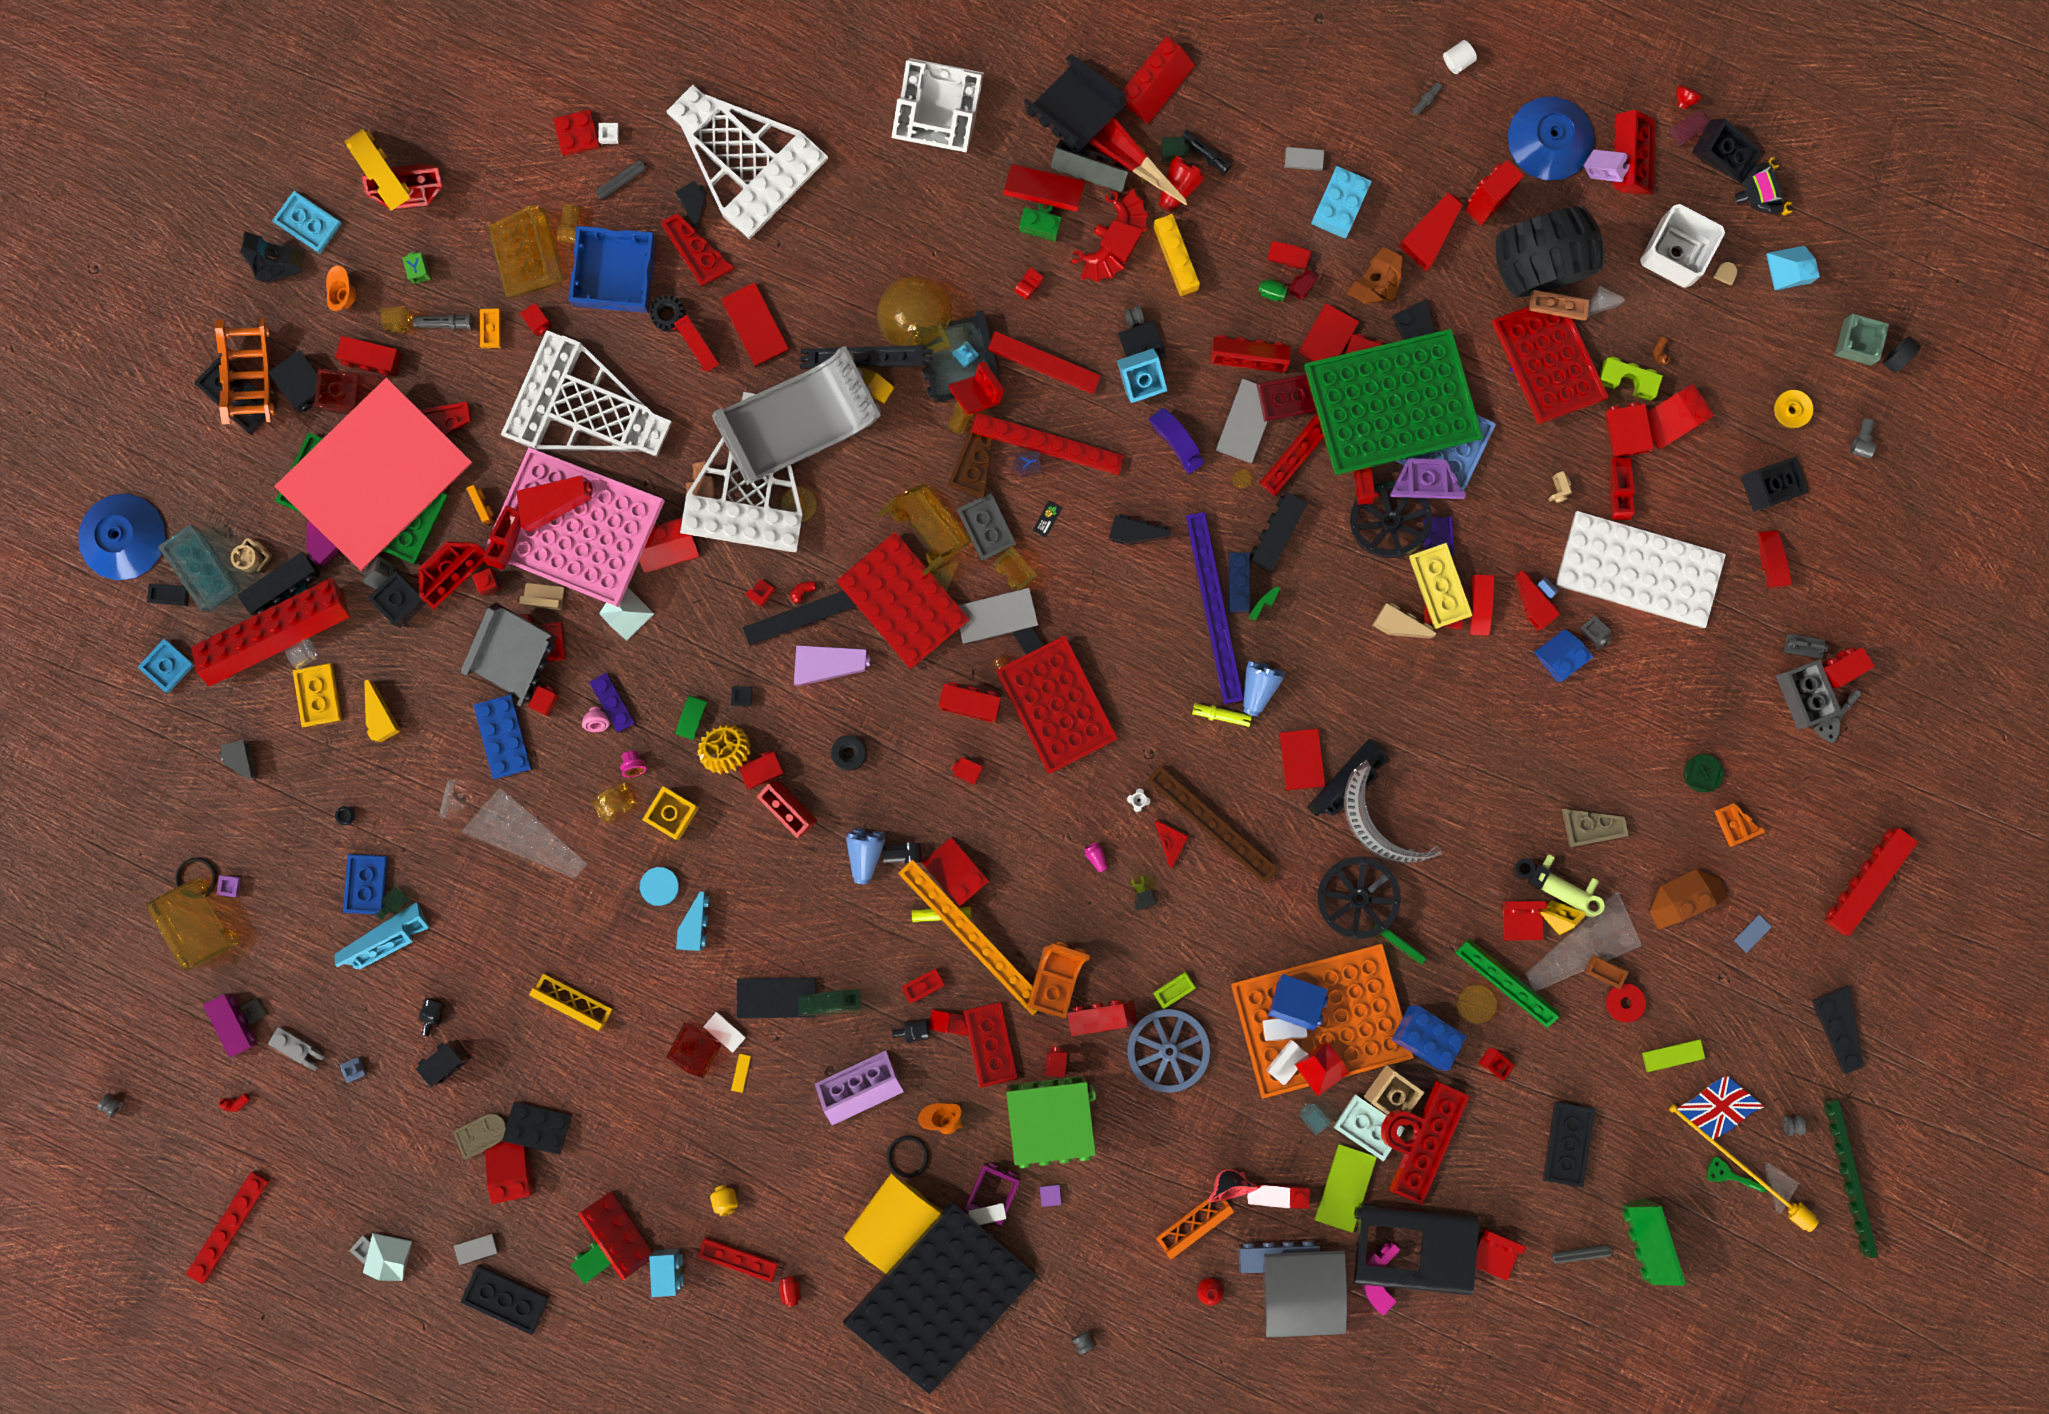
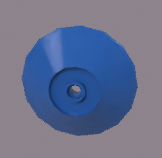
M1556 96L1539 97L1524 104L1513 116L1508 130L1509 150L1516 164L1529 175L1545 181L1563 180L1578 173L1591 155L1594 146L1593 127L1585 112L1573 102ZM1551 132H1556L1557 136H1553Z
M131 494L110 495L95 503L84 515L78 532L79 551L86 564L100 576L116 581L134 579L148 572L160 559L166 542L165 524L158 510L144 498ZM116 532L119 533V536L117 538L114 537V534Z

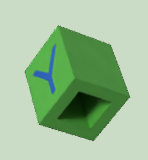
M411 252L406 257H402L407 278L412 284L431 279L426 258L421 252Z

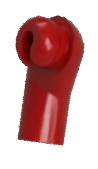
M815 581L798 583L790 593L792 601L800 603L804 592L815 591Z
M243 1093L238 1099L222 1098L219 1101V1107L224 1111L238 1112L251 1098L246 1093Z

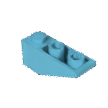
M699 892L679 926L676 949L701 951L703 947H706L707 936L704 935V927L708 925V915H705V909L709 907V896H706L707 892Z

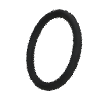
M191 858L179 866L175 881L178 890L184 896L199 899L207 896L214 889L217 874L213 865L207 860ZM192 862H202L212 872L211 886L207 891L199 895L187 893L180 884L182 869Z
M902 1136L896 1139L890 1145L887 1152V1161L890 1169L898 1176L904 1178L919 1175L924 1171L928 1163L929 1155L925 1144L913 1136ZM903 1140L917 1142L924 1151L923 1165L914 1173H902L892 1164V1150L897 1143Z

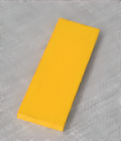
M739 1054L731 1091L743 1093L751 1056Z

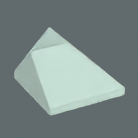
M628 587L619 608L606 603L599 613L626 641L654 615Z
M373 1233L363 1273L379 1281H403L412 1241Z

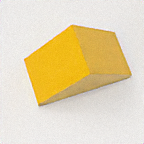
M861 368L862 379L865 385L870 387L872 397L885 403L894 387L878 373Z
M1553 900L1547 904V909L1541 910V915L1559 935L1574 928L1586 916L1585 912Z

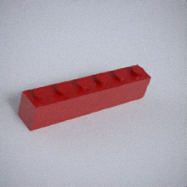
M1891 828L1884 833L1883 841L1880 845L1878 844L1871 851L1872 856L1869 860H1865L1860 866L1861 871L1858 875L1851 878L1848 883L1850 886L1838 896L1837 904L1827 911V917L1824 922L1840 934L1851 935L1918 843V841L1902 829Z

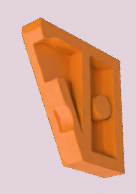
M1735 803L1714 811L1729 847L1765 833L1764 829L1757 827L1751 821L1752 819L1747 814H1744Z

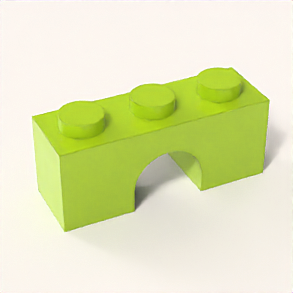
M1610 357L1603 361L1599 373L1603 386L1612 389L1619 386L1621 378L1631 379L1635 386L1633 396L1648 401L1656 398L1663 376L1652 369H1641L1639 365L1634 363H1623L1621 359L1616 357Z

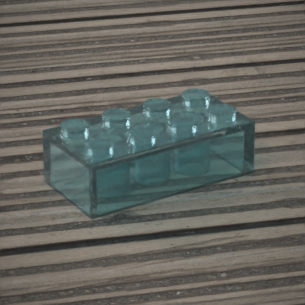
M189 525L158 546L200 610L209 613L241 591L199 528Z

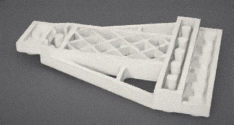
M694 85L667 110V114L682 127L723 217L749 240L828 160V156L801 131L706 94L704 95ZM729 111L754 119L765 125L754 134ZM715 120H726V128H716ZM729 120H730L737 128H729ZM713 122V129H705ZM771 126L795 135L777 154L772 152L760 140ZM740 132V141H729V133ZM742 132L750 139L749 141H743ZM702 133H713V142H703ZM716 133H726V141H716ZM695 145L721 168L711 180L700 160ZM740 145V154H729V146ZM743 145H753V153L743 154ZM756 145H757L764 153H756ZM706 146H713V153ZM716 146H726L727 154L716 155ZM740 158V167H730V159ZM743 158H753L754 167H743ZM756 158H767V165L756 166ZM720 159H727V166ZM740 171V178L734 172ZM743 171H754V179L743 180ZM727 174L743 190L724 208L713 186Z
M546 330L501 435L537 451H642L657 457L672 422L653 414L580 342ZM581 352H585L600 367L593 384L571 376ZM606 373L632 400L598 387L603 374ZM574 385L577 393L567 397L564 389ZM577 385L586 388V390L580 392ZM592 392L595 400L585 404L582 395ZM595 392L604 395V397L597 399ZM579 397L582 406L572 409L569 401ZM610 399L612 408L602 411L599 403ZM613 400L621 402L622 404L615 406ZM567 402L570 411L559 414L557 405ZM597 404L600 413L590 416L587 408ZM627 406L630 415L620 419L617 410ZM584 409L587 418L577 422L574 413ZM614 411L618 420L608 424L604 415ZM572 415L574 422L564 419L563 417ZM602 416L605 425L595 429L592 420ZM554 420L573 428L567 446L540 445L551 421ZM629 420L625 430L622 422ZM589 422L592 430L581 426V424ZM620 424L623 432L612 436L609 427ZM607 429L610 437L598 432ZM579 432H584L612 444V446L572 445Z
M743 392L742 401L756 394ZM722 437L686 495L680 533L796 553L802 510L791 465L787 467L790 481L775 479L773 474H770L769 479L767 477L763 478L765 482L759 487L754 482L751 483L754 490L746 495L741 489V486L746 483L745 480L738 484L732 477L740 471L739 468L730 473L732 460L735 462L730 451L725 470L709 468L725 443ZM705 473L718 474L725 477L721 499L693 495ZM730 478L735 487L727 491ZM776 484L792 488L797 512L772 509L768 506L772 485ZM767 485L765 498L763 494L760 492V489ZM738 489L743 498L734 502L729 494ZM757 492L762 501L754 506L749 497ZM746 500L748 504H742L741 502Z

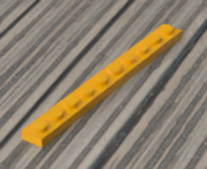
M911 860L898 874L1031 1015H1034L1037 1010L1027 1007L1033 988L1031 984L929 876Z

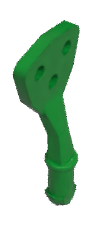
M1713 1157L1707 1168L1706 1179L1708 1181L1723 1182L1734 1180L1759 1192L1767 1191L1759 1182L1733 1173L1728 1165L1718 1157Z

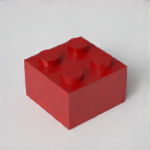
M1854 646L1849 649L1846 648L1838 652L1836 657L1822 662L1832 689L1842 687L1875 667L1864 648L1859 647L1855 649Z

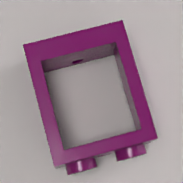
M991 1162L988 1164L984 1163L965 1210L970 1211L984 1208V1206L973 1201L984 1175L988 1171L1013 1182L1004 1203L1006 1214L1020 1183V1178H1017L1018 1174L1010 1170L1006 1172L999 1170L1000 1166ZM1003 1220L995 1221L994 1223L1002 1225Z

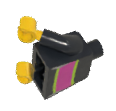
M1774 157L1768 162L1753 166L1743 181L1745 190L1734 195L1737 204L1749 201L1751 208L1758 212L1768 214L1781 213L1786 216L1793 212L1786 209V206H1790L1792 203L1786 202L1782 205L1784 200L1774 173L1779 165H1772V162L1775 160Z

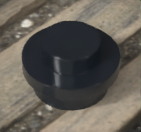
M342 806L336 811L335 819L340 825H350L355 820V812L351 807Z

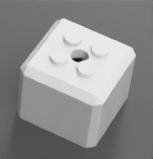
M1681 204L1674 205L1661 218L1640 258L1643 267L1684 288L1689 287L1704 274L1725 234L1724 228ZM1672 248L1679 249V257L1672 255Z

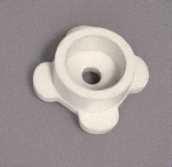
M1137 789L1135 794L1129 795L1127 798L1128 803L1133 805L1136 812H1140L1142 807L1150 804V799L1145 796L1142 789Z

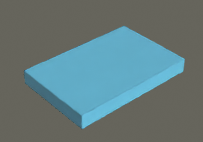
M296 191L292 192L272 220L273 223L319 254L322 253L342 225L339 220Z

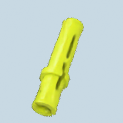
M1194 703L1193 707L1195 709H1193L1192 715L1208 717L1212 721L1217 719L1247 727L1250 726L1252 715L1216 708L1215 705L1206 706Z
M971 906L958 907L968 919H971ZM932 909L912 910L913 922L941 920Z

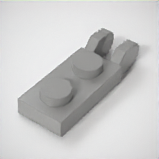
M282 1027L277 1028L268 1043L273 1048L316 1071L318 1066L307 1059L308 1055L310 1054L319 1060L324 1058L322 1053L313 1048L314 1046Z

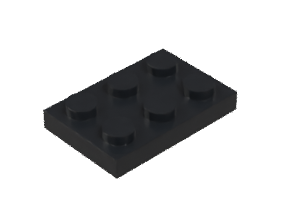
M514 1102L502 1141L561 1155L572 1116Z

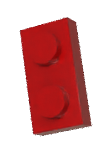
M935 968L901 986L911 1004L945 986Z

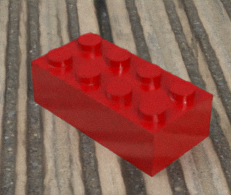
M1509 160L1504 164L1498 163L1492 170V173L1489 176L1486 175L1478 183L1474 193L1470 196L1471 198L1467 201L1468 206L1465 211L1482 226L1509 199L1524 175Z

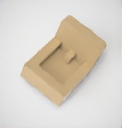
M1562 471L1552 477L1558 493L1549 497V502L1554 500L1556 503L1567 500L1566 496L1572 493L1569 487L1571 486L1570 479Z

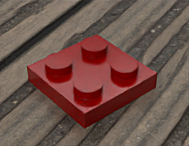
M590 109L553 118L563 157L600 148Z

